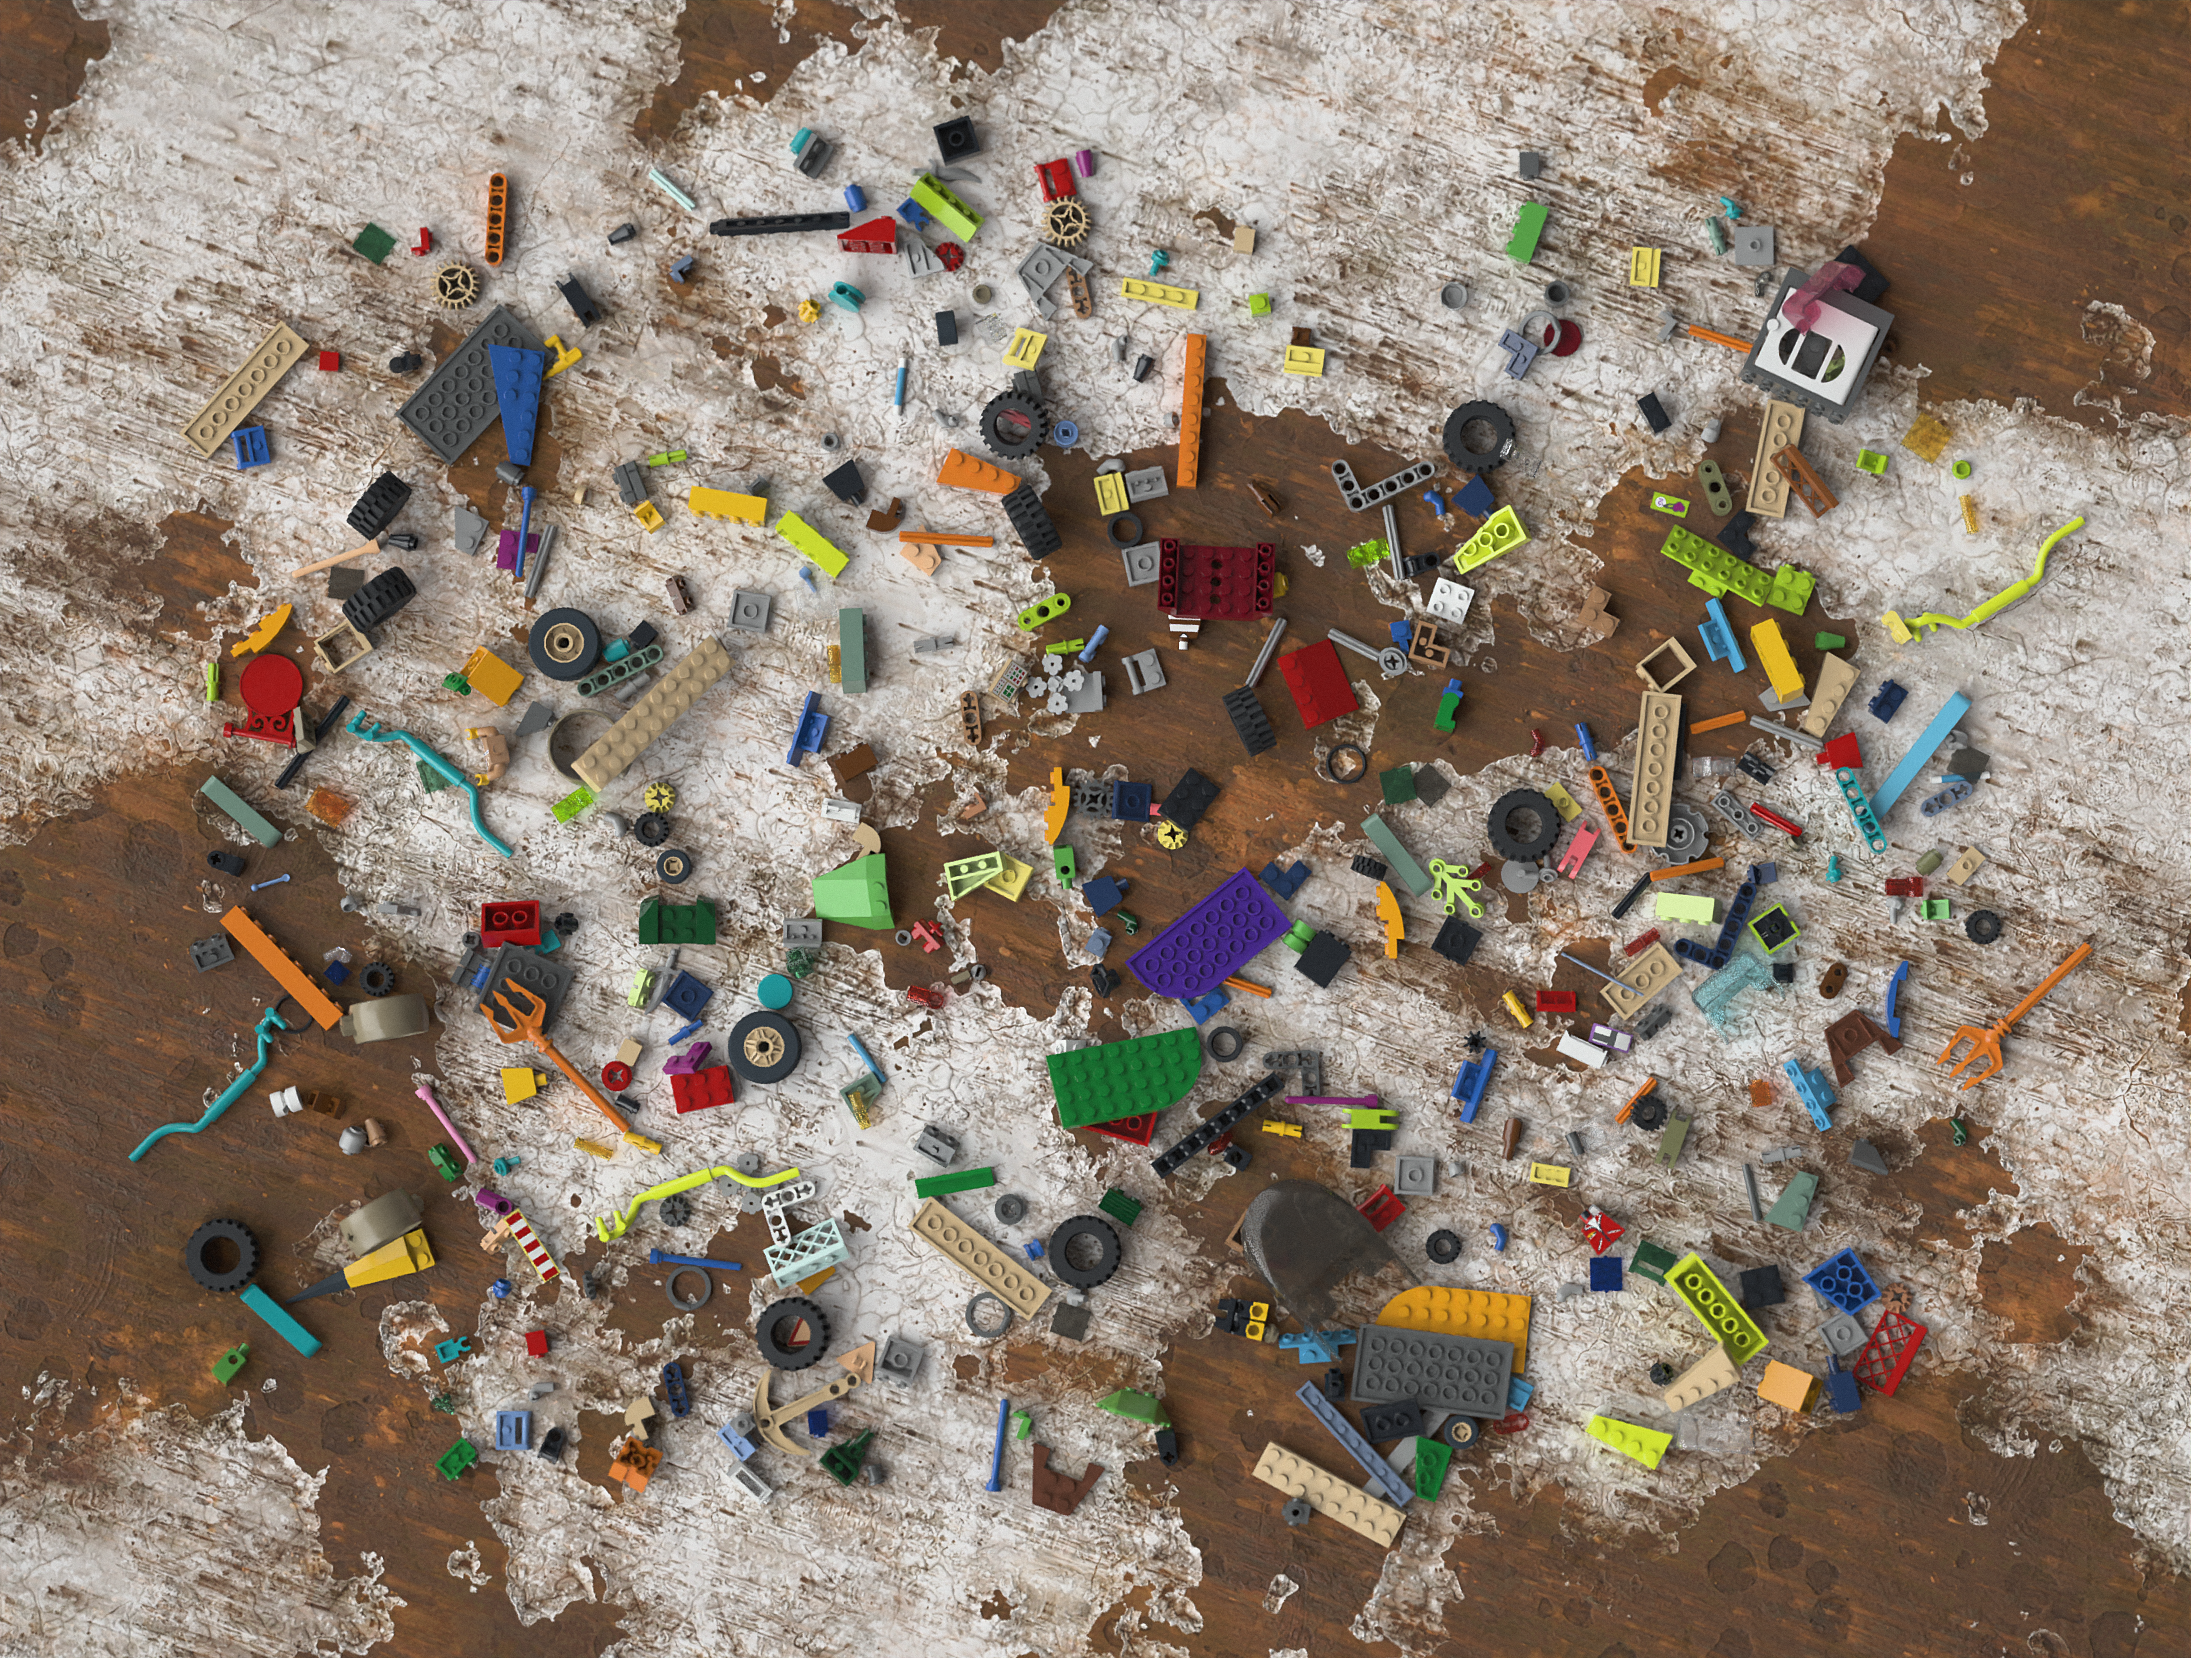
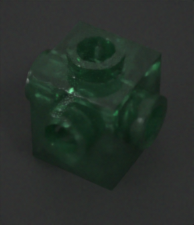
M803 945L785 952L787 958L786 967L790 974H794L796 979L814 972L812 964H815L814 958L811 953L808 954Z

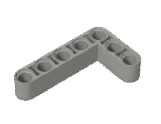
M1336 460L1332 465L1331 472L1349 510L1353 513H1360L1432 478L1435 468L1431 462L1423 461L1362 491L1346 461ZM1337 465L1345 467L1343 474H1338L1335 471ZM1428 466L1431 473L1423 475L1420 471L1421 467ZM1410 474L1413 476L1414 481L1406 483L1403 480V476ZM1351 482L1354 488L1351 491H1346L1343 488V484ZM1392 482L1397 488L1395 491L1390 492L1386 489V484ZM1377 491L1379 498L1377 500L1370 499L1369 492ZM1359 499L1362 502V506L1354 508L1351 504L1352 500Z

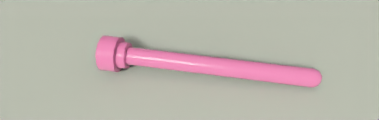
M428 1083L418 1089L415 1093L419 1099L426 1100L469 1161L476 1163L477 1157L432 1097V1089Z

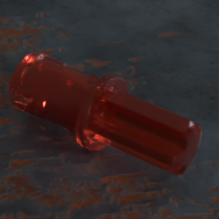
M1653 927L1642 936L1638 935L1636 940L1625 946L1624 952L1628 957H1631L1641 949H1647L1649 944L1661 936L1656 928Z

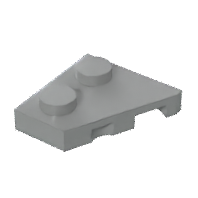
M918 237L902 242L911 279L914 280L947 270V267L923 238Z
M1773 686L1758 696L1769 712L1811 704L1803 693L1801 697L1781 705Z
M384 901L383 904H378V912L381 914L419 916L420 908L398 906L393 901Z

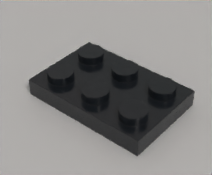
M1851 244L1822 271L1840 290L1870 304L1890 285Z
M1190 767L1157 810V813L1188 835L1220 793L1221 789Z
M1416 1398L1360 1409V1416L1369 1445L1426 1434V1428Z

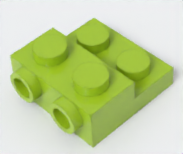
M1785 564L1784 567L1780 566L1765 603L1802 616L1816 579L1812 578L1813 574L1807 571H1802V574L1796 572L1795 567Z

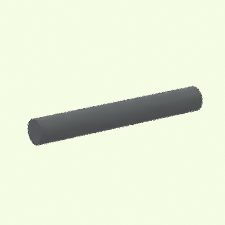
M1749 1164L1741 1165L1753 1221H1761Z

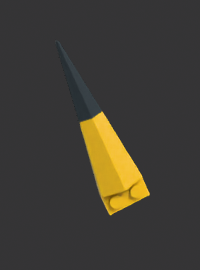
M419 1229L394 1240L286 1300L285 1303L288 1304L418 1272L436 1265L437 1263L424 1229Z

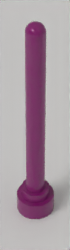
M1368 1094L1364 1098L1286 1096L1285 1102L1291 1104L1364 1105L1368 1109H1377V1094Z

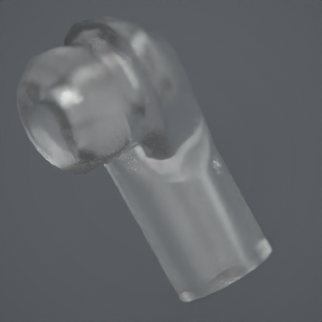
M336 947L323 953L326 962L336 958L343 963H349L352 958L351 953L341 947Z

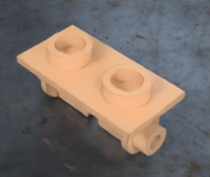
M503 1218L493 1227L497 1233L494 1234L490 1231L480 1243L484 1250L491 1255L498 1252L502 1245L513 1237Z

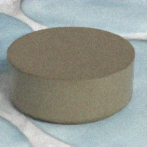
M980 284L973 289L972 295L976 303L986 304L990 301L992 293L988 286Z

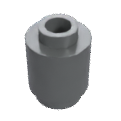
M506 460L503 463L499 462L495 469V472H497L496 477L511 486H518L525 475L522 469Z

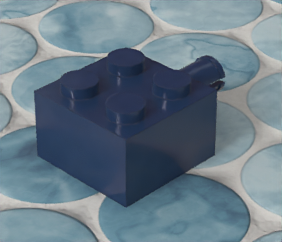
M1837 1353L1825 1356L1830 1373L1825 1375L1826 1380L1823 1381L1825 1391L1829 1392L1831 1399H1828L1831 1411L1833 1410L1836 1414H1842L1861 1409L1852 1370H1841Z

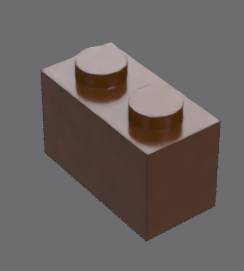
M861 742L853 747L854 750L848 754L844 751L836 756L837 760L834 762L845 782L879 765L868 743L864 744Z

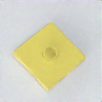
M1005 854L1008 870L983 884V886L1018 903L1035 869Z

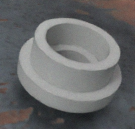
M833 432L825 433L821 438V446L826 451H835L840 445L839 437ZM833 439L834 444L828 445L827 440Z

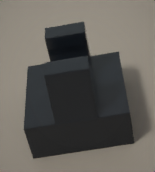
M1773 963V983H1793V964Z

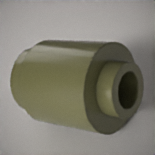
M1933 848L1915 862L1917 865L1915 869L1922 876H1930L1942 864L1941 861L1944 858Z

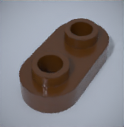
M1835 963L1829 967L1819 986L1821 997L1832 999L1837 996L1848 974L1845 965ZM1836 969L1841 970L1840 976L1835 975ZM1827 986L1832 987L1831 993L1826 992Z

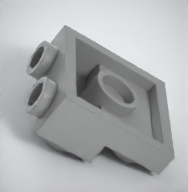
M889 1336L874 1375L882 1382H888V1380L895 1382V1386L900 1389L910 1388L925 1349Z

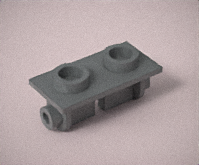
M1663 1004L1655 1006L1645 1019L1637 1023L1633 1030L1644 1041L1650 1040L1658 1032L1655 1025L1658 1024L1662 1028L1671 1020L1672 1013Z

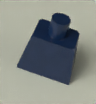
M1478 474L1451 499L1455 506L1473 519H1477L1482 514L1489 520L1492 514L1495 513L1490 506L1495 501V498Z
M1111 875L1081 885L1097 918H1100L1123 901L1120 892L1130 888L1125 877L1114 882Z

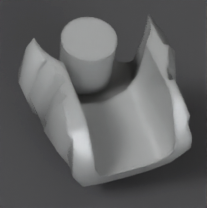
M1710 420L1700 436L1704 441L1709 443L1718 441L1721 430L1719 420Z
M1951 729L1950 734L1945 737L1944 743L1949 750L1967 749L1968 734Z

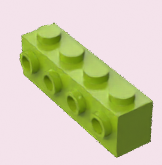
M929 172L917 181L909 193L916 202L921 204L930 214L939 219L966 243L976 236L986 221Z

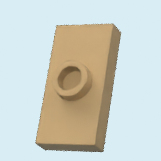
M1971 845L1947 871L1946 875L1960 887L1986 858Z

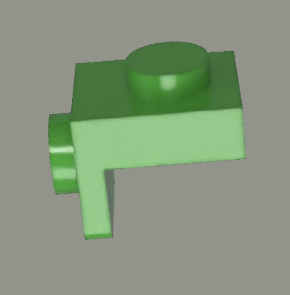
M1923 900V905H1921L1923 919H1952L1951 900Z
M1019 1410L1018 1413L1014 1411L1013 1416L1023 1420L1016 1436L1017 1439L1023 1441L1024 1437L1028 1438L1032 1427H1029L1032 1419L1029 1418V1413Z

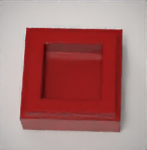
M320 351L319 371L339 372L340 353Z

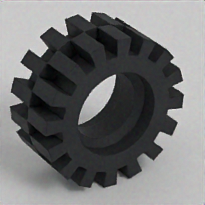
M647 812L637 818L636 824H634V834L637 840L644 846H660L668 838V822L662 815L656 812ZM650 822L656 823L659 827V832L654 837H648L644 832L645 825Z
M1355 855L1350 869L1372 879L1383 881L1388 866L1370 858Z
M1978 910L1972 913L1965 923V932H1967L1968 938L1979 945L1995 941L2001 933L2000 929H2002L2000 919L1990 910ZM1980 920L1988 921L1990 924L1989 933L1985 935L1978 933L1976 930L1977 922Z
M369 963L366 967H363L359 975L361 988L371 996H385L394 987L395 975L392 969L384 963ZM374 972H380L384 976V983L379 987H374L370 983V976Z
M1651 1095L1640 1096L1641 1099L1637 1098L1635 1100L1637 1103H1632L1631 1105L1634 1109H1630V1113L1633 1114L1630 1116L1634 1120L1633 1123L1645 1131L1649 1130L1652 1132L1654 1128L1660 1129L1659 1125L1663 1126L1665 1124L1662 1122L1663 1119L1667 1120V1116H1665V1114H1668V1110L1665 1109L1666 1105L1663 1101ZM1648 1106H1653L1655 1115L1652 1119L1645 1120L1643 1118L1644 1109Z
M1449 1230L1435 1231L1429 1236L1425 1246L1429 1258L1438 1264L1453 1262L1461 1251L1459 1238ZM1441 1239L1447 1240L1451 1245L1450 1251L1445 1255L1439 1254L1436 1251V1243Z

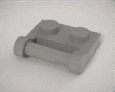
M1154 648L1121 659L1123 665L1126 666L1132 683L1134 696L1166 685ZM1138 661L1146 684L1145 686H1140L1132 662Z

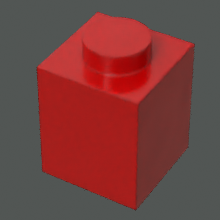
M546 1330L525 1333L529 1356L534 1355V1359L546 1357L545 1353L550 1352Z

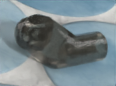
M1764 271L1755 279V297H1764V286L1774 280L1772 272Z

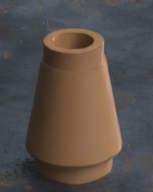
M375 1117L366 1120L365 1125L369 1143L374 1148L387 1143V1134Z

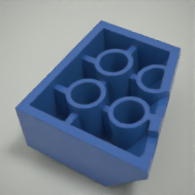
M1847 1246L1801 1278L1849 1316L1882 1295L1850 1246Z

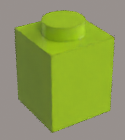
M1268 292L1248 297L1252 318L1271 314Z

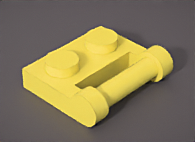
M1018 327L1008 354L1004 355L1002 361L1006 365H1015L1034 371L1048 342V336ZM1026 338L1018 358L1015 357L1022 339Z
M1889 611L1882 617V624L1890 627L1892 630L1891 636L1896 643L1900 642L1902 645L1912 638V635L1895 611Z

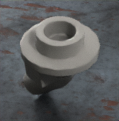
M1546 855L1543 857L1544 868L1540 869L1539 878L1545 882H1552L1557 879L1558 873L1556 867H1552L1551 856Z
M1897 896L1886 899L1885 906L1890 908L1889 916L1890 923L1892 924L1897 923V910L1902 911L1905 903L1902 902L1903 899Z
M1074 1287L1068 1291L1067 1301L1072 1306H1080L1088 1301V1296L1085 1295L1081 1288Z

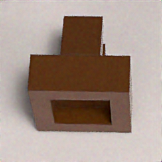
M1293 326L1290 345L1309 347L1311 328Z

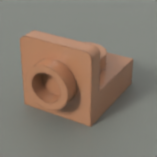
M974 793L979 804L972 803L965 808L966 811L963 814L967 821L987 810L985 805L988 802L983 794Z

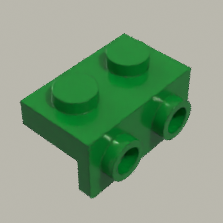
M461 1437L435 1465L448 1477L449 1481L453 1479L457 1481L464 1474L462 1470L467 1465L471 1467L478 1460L476 1456L479 1452L464 1437Z

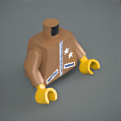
M494 726L466 729L465 731H469L471 735L466 738L467 740L480 737L488 771L487 774L475 775V778H480V783L477 785H488L490 781L505 775L510 762L505 735L500 734Z

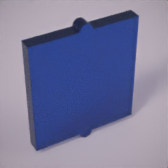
M1605 1255L1600 1258H1590V1292L1604 1291L1608 1293V1291H1622V1257H1607Z

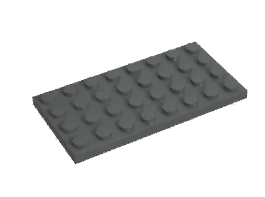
M501 304L481 322L395 413L409 429L450 467L501 414L488 344L545 352L543 369L555 358V355Z
M1360 1323L1350 1400L1387 1404L1416 1398L1419 1409L1504 1420L1514 1343Z

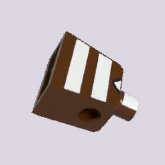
M1167 614L1170 639H1178L1177 650H1189V640H1197L1201 619L1175 618Z

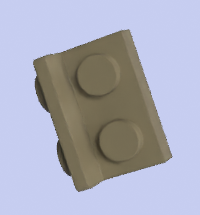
M301 707L293 709L295 737L298 752L304 754L317 748L313 717Z

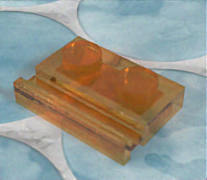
M318 785L303 808L337 829V826L343 820L351 805Z

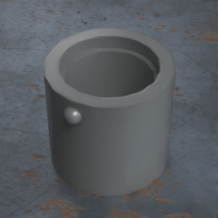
M1553 281L1545 289L1544 301L1549 307L1559 309L1567 303L1571 290L1564 282Z

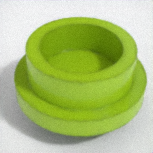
M1959 460L1952 466V473L1957 479H1966L1971 474V466L1967 461Z

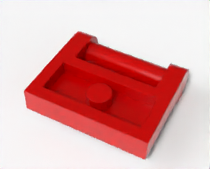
M1066 157L1033 167L1035 173L1038 174L1044 195V204L1050 203L1052 200L1057 201V197L1064 199L1065 196L1077 195ZM1049 169L1057 192L1052 195L1045 175V171Z
M1384 1183L1363 1204L1357 1205L1354 1208L1376 1234L1380 1233L1406 1210ZM1386 1194L1389 1199L1371 1215H1368L1365 1211Z

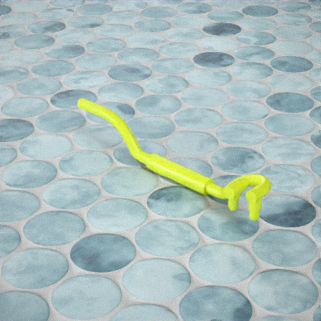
M2079 516L2046 539L2038 553L2035 571L2031 577L2018 581L1972 610L1971 614L1966 618L1960 620L1946 614L1924 612L1921 617L1915 619L1906 618L1904 625L1909 629L1915 641L1920 642L1923 640V637L1918 627L1926 624L1932 632L1938 631L1936 623L1947 624L1957 629H1965L1976 622H1982L2028 593L2031 587L2041 581L2044 575L2046 559L2051 548L2059 540L2085 525L2084 519Z
M727 1165L712 1169L708 1167L650 1187L651 1190L638 1194L632 1200L625 1219L622 1217L620 1210L614 1211L616 1228L608 1232L601 1216L595 1218L599 1238L602 1242H609L622 1236L633 1224L643 1202L652 1199L656 1201L709 1183L713 1181V1178L721 1175H727L733 1180L749 1187L762 1188L801 1176L798 1167L769 1177L753 1178Z

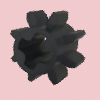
M560 913V916L556 917L554 926L556 930H560L559 935L572 936L573 932L578 929V920L573 918V913Z
M1469 1031L1470 1037H1463L1467 1040V1044L1463 1047L1468 1046L1470 1048L1469 1053L1476 1050L1479 1054V1048L1486 1047V1045L1482 1044L1486 1037L1481 1038L1479 1036L1480 1031L1476 1035ZM1471 1037L1479 1039L1478 1047L1475 1048L1474 1045H1470Z
M1657 1362L1651 1366L1652 1370L1649 1373L1650 1379L1654 1384L1659 1386L1664 1384L1667 1386L1672 1382L1671 1378L1674 1375L1673 1369L1669 1364L1664 1362L1659 1364Z

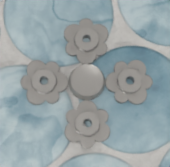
M1051 653L1048 657L1043 658L1042 664L1044 665V671L1049 672L1053 676L1049 678L1048 683L1044 682L1041 677H1030L1026 691L1029 692L1031 698L1043 696L1048 686V689L1054 692L1052 698L1048 699V710L1051 713L1060 715L1069 706L1066 702L1067 697L1061 696L1058 692L1064 688V685L1068 687L1069 691L1082 690V683L1085 682V678L1081 676L1082 674L1079 670L1068 672L1064 680L1060 676H1056L1058 670L1063 669L1061 664L1063 659L1061 656H1055Z
M746 1152L744 1156L737 1158L738 1169L744 1171L747 1174L746 1176L756 1178L750 1174L753 1173V1170L758 1169V1164H756L758 1157ZM770 1171L769 1173L763 1172L762 1178L769 1177L777 1173L775 1171ZM727 1175L722 1176V1183L719 1184V1188L724 1196L736 1195L737 1189L741 1186L746 1192H749L746 1197L741 1199L743 1203L741 1209L743 1212H749L753 1215L756 1211L762 1209L761 1197L753 1193L757 1189L756 1187L743 1185ZM778 1184L763 1187V1190L765 1192L769 1190L775 1192L778 1190Z

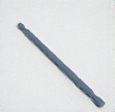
M1562 952L1561 955L1569 958L1571 961L1633 993H1637L1641 997L1644 996V993L1638 992L1636 989Z

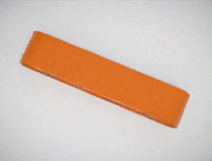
M502 173L493 174L489 182L485 260L492 268H498L504 262L509 184ZM497 179H503L504 184L501 187L494 185ZM497 197L503 199L502 204L499 206L493 204L494 199ZM495 216L502 218L498 225L492 224V219ZM499 235L500 241L496 244L491 243L492 236ZM498 254L499 260L494 263L490 262V256Z
M1595 766L1589 771L1588 780L1620 851L1627 855L1632 854L1636 851L1637 844H1633V849L1630 851L1623 847L1624 841L1627 840L1629 822L1605 769L1601 766ZM1595 770L1602 773L1601 780L1593 779L1592 772ZM1601 788H1607L1610 791L1608 798H1603L1600 795ZM1610 805H1614L1618 809V813L1614 816L1608 813ZM1617 823L1625 825L1624 833L1616 831L1615 826Z

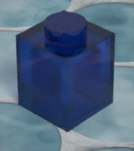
M335 959L323 974L334 984L341 987L353 972L342 962Z
M827 1409L808 1411L809 1435H814V1438L826 1437L825 1433H829Z

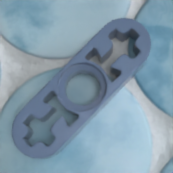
M1961 781L1925 800L1920 806L1921 813L1926 817H1932L1966 799L1972 793L1971 784ZM1960 785L1967 787L1966 795L1961 793L1957 795L1959 799L1956 800L1954 793L1960 790ZM1943 794L1951 796L1952 801L1950 804L1942 803L1941 796ZM1937 798L1939 806L1932 809L1933 813H1930V811L1926 812V803L1932 805L1936 803L1934 799Z

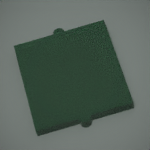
M369 222L364 230L359 232L358 238L351 247L379 266L386 255L389 256V251L397 241L372 222Z
M446 752L439 754L448 761ZM424 760L415 762L426 794L437 790L442 791L443 788L454 785Z
M1410 766L1398 769L1392 768L1390 771L1379 773L1386 806L1397 803L1403 804L1405 801L1417 799Z

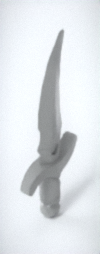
M932 159L928 160L932 165L931 169L918 168L917 170L913 168L911 170L913 176L917 174L918 176H923L929 172L935 178H942L946 181L968 180L982 183L974 174L962 169L936 168V164Z
M675 948L671 949L665 966H659L653 970L654 973L662 971V974L656 981L655 991L644 1013L645 1015L653 1011L660 1004L661 999L668 990L667 987L669 982H671V975H678L682 971V969L672 970L676 955L678 954Z

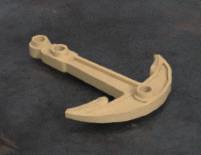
M768 1369L759 1380L753 1399V1413L757 1428L772 1446L793 1455H810V1450L797 1445L789 1437L786 1438L779 1426L826 1400H832L848 1392L849 1388H857L861 1383V1378L856 1373H850L845 1379L840 1378L823 1386L821 1390L771 1411L767 1397H769V1380L772 1370ZM851 1377H855L857 1379L856 1384L850 1383L849 1380ZM834 1385L839 1387L838 1393L832 1391ZM765 1419L770 1421V1425L768 1427L763 1426V1421Z

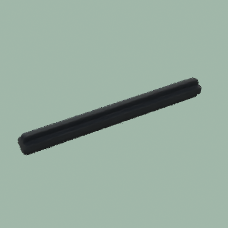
M340 696L315 729L316 746L350 703V699L347 696ZM313 750L304 754L298 752L274 785L283 790Z

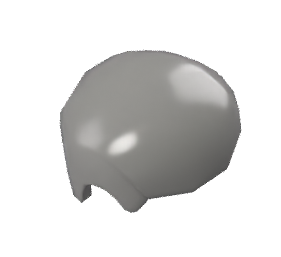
M1449 282L1440 291V302L1447 310H1460L1468 302V291L1459 282Z

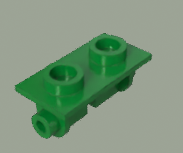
M455 671L448 674L441 685L453 692L459 691L464 696L471 693V687L466 683L469 678Z
M442 1142L433 1146L428 1151V1157L436 1167L442 1163L443 1167L439 1171L446 1181L448 1180L451 1183L456 1177L464 1173L461 1170L460 1164L453 1159L449 1149Z

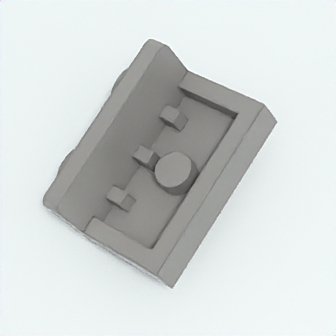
M1153 466L1149 469L1132 471L1125 474L1131 503L1169 495L1162 466Z
M783 919V947L789 949L806 947L811 950L821 947L822 919Z

